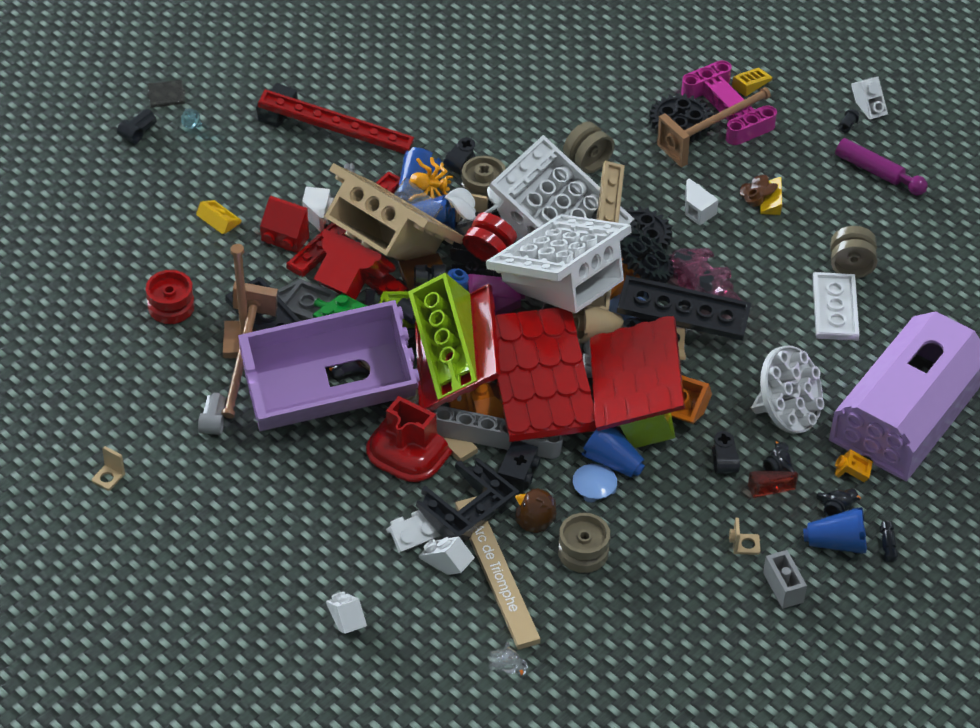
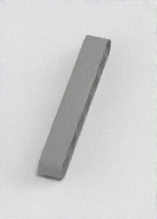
M441 405L436 410L431 411L436 414L437 433L440 436L506 450L511 445L504 418ZM563 435L520 440V442L537 446L539 457L554 459L561 454Z

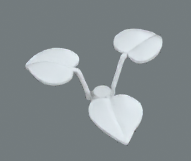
M488 187V197L494 206L486 210L485 213H490L496 208L499 210L503 203V200ZM456 188L445 196L463 218L457 225L475 220V200L467 189Z

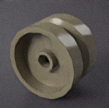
M590 121L583 122L573 129L566 138L563 153L583 172L589 174L601 169L604 161L610 159L615 143L613 138L603 132L595 123Z
M476 156L469 159L462 168V188L467 189L471 194L488 197L487 189L490 183L506 169L505 165L499 159L491 156Z
M848 226L836 231L831 237V265L836 273L855 274L856 279L865 277L874 271L878 261L876 252L877 242L874 233L862 226Z
M577 513L565 519L559 532L558 556L562 564L578 573L593 572L605 565L609 556L610 529L607 523L601 517L591 513Z

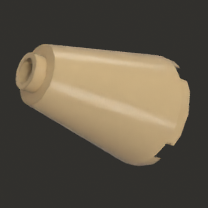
M587 305L577 313L572 312L579 344L590 341V338L597 334L610 333L623 328L624 320L620 314L593 305Z

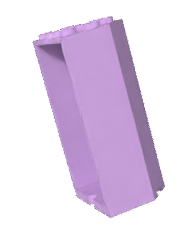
M396 300L238 335L245 376L259 431L394 401L398 396L402 398L415 396L420 378L417 368L413 369L414 354L412 348H407L409 335L407 328L402 327L403 311L401 306L397 307ZM359 360L369 365L370 374L367 378L330 387L325 368Z
M936 311L912 317L835 410L829 441L848 451L851 449L862 456L870 457L874 465L907 482L980 388V338L976 332ZM916 354L935 363L927 373L909 365V362Z

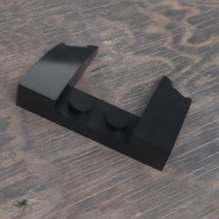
M475 458V466L470 467L464 466L461 460L455 463V468L480 495L459 511H456L424 485L421 490V494L425 496L423 502L417 500L416 507L443 538L459 536L464 543L472 536V532L497 512L502 514L517 501L515 496L519 494V490L479 458Z

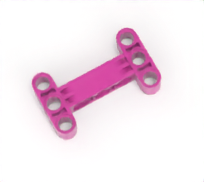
M717 61L685 74L682 78V97L684 94L687 95V98L694 95L695 99L703 95L719 112L744 100L729 85L732 65L727 61ZM766 105L754 110L751 106H748L727 117L726 142L731 145H739L774 130L777 116L776 108Z

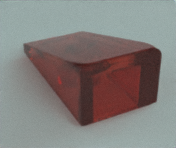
M753 471L749 473L748 487L753 498L794 490L797 485L798 473Z

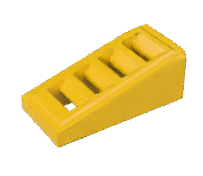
M756 68L734 76L732 88L746 97L770 82L773 77L762 69Z

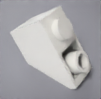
M879 77L851 83L855 101L869 119L888 114Z
M689 178L686 181L685 215L700 226L717 214L718 199Z
M306 187L302 200L303 207L308 208V221L322 232L326 224L330 223V220L324 216L334 198L330 197V189Z
M459 536L445 537L441 540H430L424 545V550L419 555L421 560L447 575L462 573L475 558Z
M345 592L333 594L331 596L332 599L326 601L327 607L340 632L346 634L367 626L358 598L345 594Z

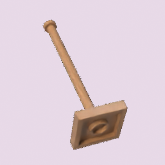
M764 87L760 92L686 130H683L664 113L659 116L657 145L682 168L688 165L690 136L762 99L770 98V91Z
M234 244L230 248L234 258L239 321L224 322L223 358H237L239 351L238 335L243 334L247 317L242 257L244 247L241 244Z
M236 281L233 286L234 309H238ZM245 283L248 313L243 334L252 332L256 313L276 316L278 289ZM240 347L226 406L221 413L226 418L235 417L234 407L244 368Z

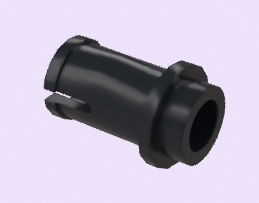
M855 109L845 112V117L838 125L840 131L848 133L853 124L859 121V112Z

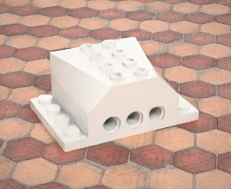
M544 135L489 185V188L503 200L498 211L501 219L505 220L516 231V242L560 214L597 220L600 187ZM620 206L619 223L630 225L634 218Z
M560 214L488 259L486 266L487 269L501 273L502 281L516 292L577 313L624 280L620 241L632 233L631 225Z

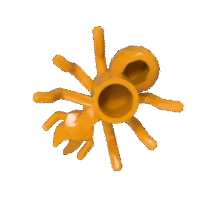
M430 157V163L435 167V171L432 174V169L417 158L418 164L427 170L428 173L416 172L412 174L410 185L415 189L425 191L423 194L413 196L409 201L413 202L418 198H425L428 192L430 193V199L435 198L434 191L438 197L442 196L437 189L438 187L443 195H447L446 191H450L447 184H451V180L448 179H452L453 176L447 175L440 181L438 180L448 172L444 168V164L440 163L439 166L434 162V158Z

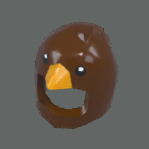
M536 488L525 494L515 496L519 503V506L516 508L515 520L522 529L533 533L545 531L556 519V501L548 491Z

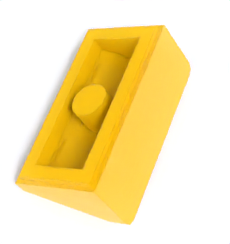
M781 177L769 180V183H776L778 187L773 194L764 197V202L760 205V214L781 215L782 182Z
M215 200L200 202L196 212L199 218L221 234L229 232L242 221Z

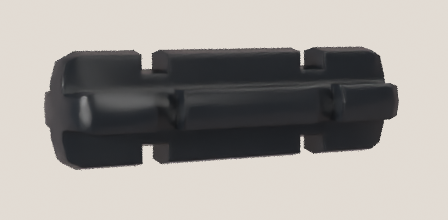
M891 521L881 522L880 530L881 534H883L881 537L885 552L884 558L887 562H895L898 553L895 532L893 531L894 525Z

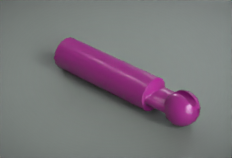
M843 138L836 148V156L896 186L900 183L907 185L913 195L924 194L928 188L924 177H910L906 175V168L846 138Z

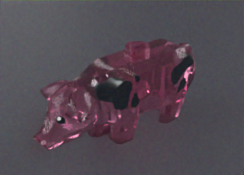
M682 248L669 255L671 256L670 261L673 262V267L675 268L673 276L678 280L680 287L741 300L733 291V284L729 280H725L731 278V271L728 267L713 268L706 262L708 258L714 257L713 252L709 248Z

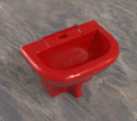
M329 230L322 232L324 237L322 248L327 254L314 280L338 294L343 293L356 300L368 276L374 279H383L388 273L395 271L396 267L382 254L364 247L360 242L344 235L340 236Z
M400 396L386 410V418L370 436L366 444V455L372 464L408 482H421L431 478L453 453L447 441L437 433L436 414Z

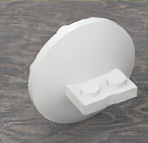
M788 345L775 348L767 355L763 363L760 377L761 391L751 409L755 414L768 413L773 422L785 432L791 434L806 432L816 424L820 412L824 408L820 370L813 364L807 352L797 347Z

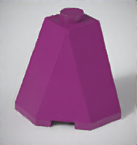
M468 274L469 293L487 284L492 286L495 316L507 314L521 307V299H525V295L516 292L504 283L502 277Z

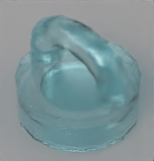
M189 108L183 112L181 123L184 127L194 129L195 127L200 128L202 126L197 110Z

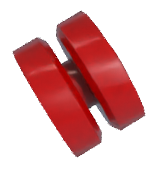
M482 212L476 216L472 223V228L468 229L462 241L471 254L486 262L491 257L514 244L517 234L513 227L505 220L491 213Z
M164 270L157 272L149 278L145 291L148 311L153 319L164 324H176L191 316L194 311L195 302L193 284L189 276L177 270Z

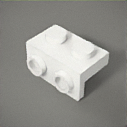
M420 510L411 513L412 517L404 520L403 517L391 521V526L386 529L387 533H391L399 553L441 536Z

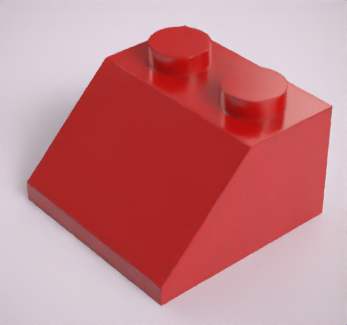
M270 196L260 225L261 241L298 253L309 239L308 208Z

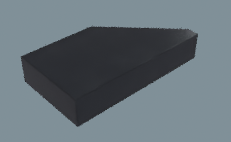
M376 289L366 290L365 305H375Z

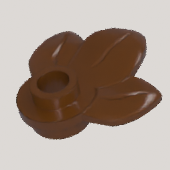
M759 175L751 183H744L741 186L740 195L744 197L747 204L756 207L764 202V197L776 191L778 184L769 183L767 175Z

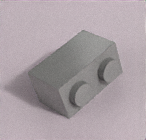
M788 550L766 556L763 574L782 609L804 603L807 585Z

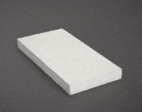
M813 272L816 339L859 341L855 274Z

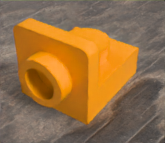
M850 449L844 455H840L835 462V476L839 478L847 472L865 483L870 478L873 462Z

